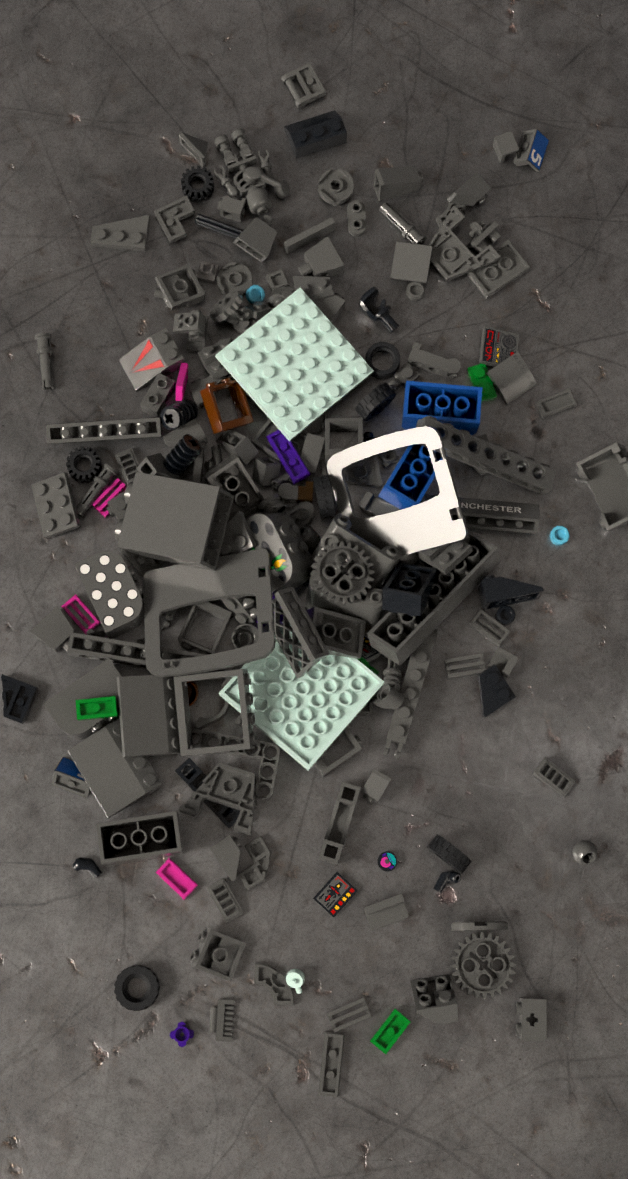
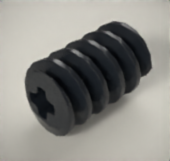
M184 399L165 407L161 411L160 420L166 429L174 430L195 419L198 415V409L193 401Z
M185 434L183 439L179 440V443L166 455V460L163 461L165 468L173 475L184 473L202 451L199 441L192 435Z

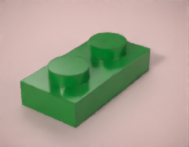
M484 364L467 368L472 386L482 387L481 403L497 398L492 381L487 375V367Z
M116 696L76 700L77 720L118 717Z
M394 1009L370 1042L387 1054L411 1021Z

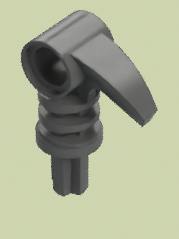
M388 658V667L383 671L382 675L383 687L379 690L377 697H372L370 702L380 708H392L395 710L402 705L404 700L403 694L399 692L402 672L398 669V664Z

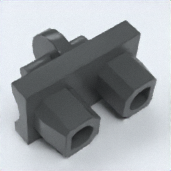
M483 221L479 224L477 222L470 224L472 230L469 232V235L473 237L476 234L477 236L466 245L469 250L474 248L480 253L488 246L483 240L485 237L493 243L501 236L496 229L498 226L496 221L488 224L484 229L485 223Z

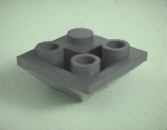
M450 974L410 980L418 1014L437 1024L458 1021L457 1001Z

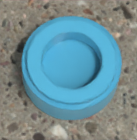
M253 285L247 289L246 298L251 304L257 301L262 302L265 298V291L261 286Z
M556 526L550 533L551 542L558 546L564 545L570 537L568 529L564 526Z

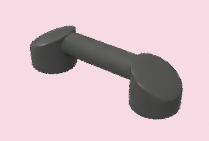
M248 167L243 172V178L247 183H254L259 179L274 186L275 194L279 198H285L290 192L289 185L285 180L280 182L262 173L257 167Z

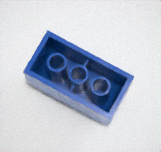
M406 381L402 427L405 430L416 428L419 419L432 416L441 423L452 424L453 428L470 432V435H474L477 433L480 425L482 387Z
M419 444L407 446L378 497L399 509L419 504L435 478L428 448ZM435 451L437 461L442 460L441 454Z

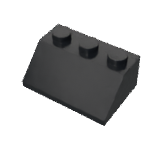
M335 110L284 126L296 159L347 143L346 128L341 116Z

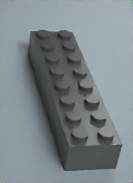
M468 530V535L463 541L471 545L473 551L447 575L437 570L427 605L421 616L388 612L367 633L371 647L398 665H401L475 589L483 578L501 562L498 547Z

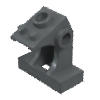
M199 310L175 314L173 332L187 333L186 352L198 353L206 347L208 316H204Z

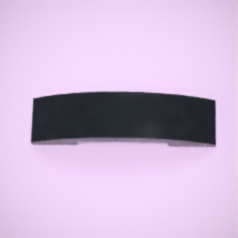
M190 757L175 770L193 791H196L206 778L203 771ZM204 800V803L228 828L236 822L240 813L239 810Z

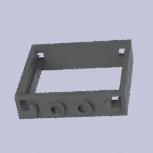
M246 669L174 677L181 756L255 749L257 738L256 733H253L255 715L251 712L253 695L249 692L251 679ZM237 676L244 743L193 749L187 682Z

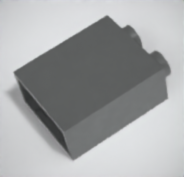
M136 472L134 481L130 482L125 489L124 499L127 508L124 519H120L115 528V539L118 541L117 547L133 555L216 571L234 496L218 486Z

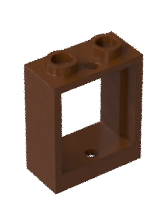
M232 377L221 380V384H217L216 381L206 384V388L200 391L214 434L254 422L244 390ZM229 388L238 418L222 422L213 392Z

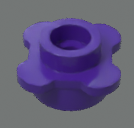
M179 1022L178 1027L170 1032V1038L175 1039L180 1047L186 1046L189 1038L194 1037V1031L189 1030L185 1022Z

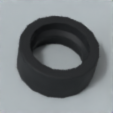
M378 342L368 349L365 361L374 370L371 376L377 379H388L399 369L400 354L394 345L388 342ZM379 351L390 353L394 359L392 367L387 370L375 368L372 364L373 355Z

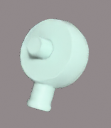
M292 969L286 975V982L290 987L295 988L297 994L302 993L301 986L304 984L305 975L299 969Z

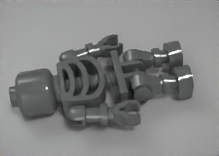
M240 128L231 133L234 144L237 143L238 148L241 149L239 151L240 155L237 156L235 153H231L228 136H218L214 143L217 150L224 154V162L228 167L229 174L239 172L234 176V186L231 178L227 177L225 169L221 165L220 171H222V175L214 169L215 177L222 181V186L227 188L230 196L237 197L239 193L242 198L245 197L252 214H266L272 205L266 191V183L259 179L254 183H247L243 178V172L248 167L257 164L252 149L247 145V135L244 129ZM266 149L265 159L259 151L258 158L262 163L259 169L262 173L264 171V174L274 178L271 172L272 165L269 163L268 150Z

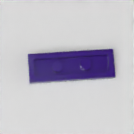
M280 430L266 436L293 484L310 476L309 470L291 441H288Z

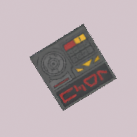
M484 327L479 363L495 367L518 351L520 334Z

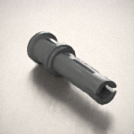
M388 202L380 207L379 211L402 232L403 238H407L412 244L423 245L427 237L421 235L416 230L414 224H409Z
M38 333L35 335L38 345L36 354L40 358L43 390L55 388L51 362L53 349L51 348L50 339L52 335L50 333Z
M108 464L103 465L104 469L98 477L95 476L94 484L77 505L76 510L79 516L84 518V515L104 489L106 490L113 477L119 474Z

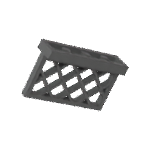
M289 587L279 590L274 594V632L276 640L298 679L303 677L321 659L326 658L330 654L295 589ZM280 614L283 615V623L280 622ZM280 627L283 628V636L280 632ZM289 631L292 632V639H289ZM289 644L292 645V652L289 649ZM298 648L302 649V657L298 655ZM298 661L302 662L301 669L298 666Z

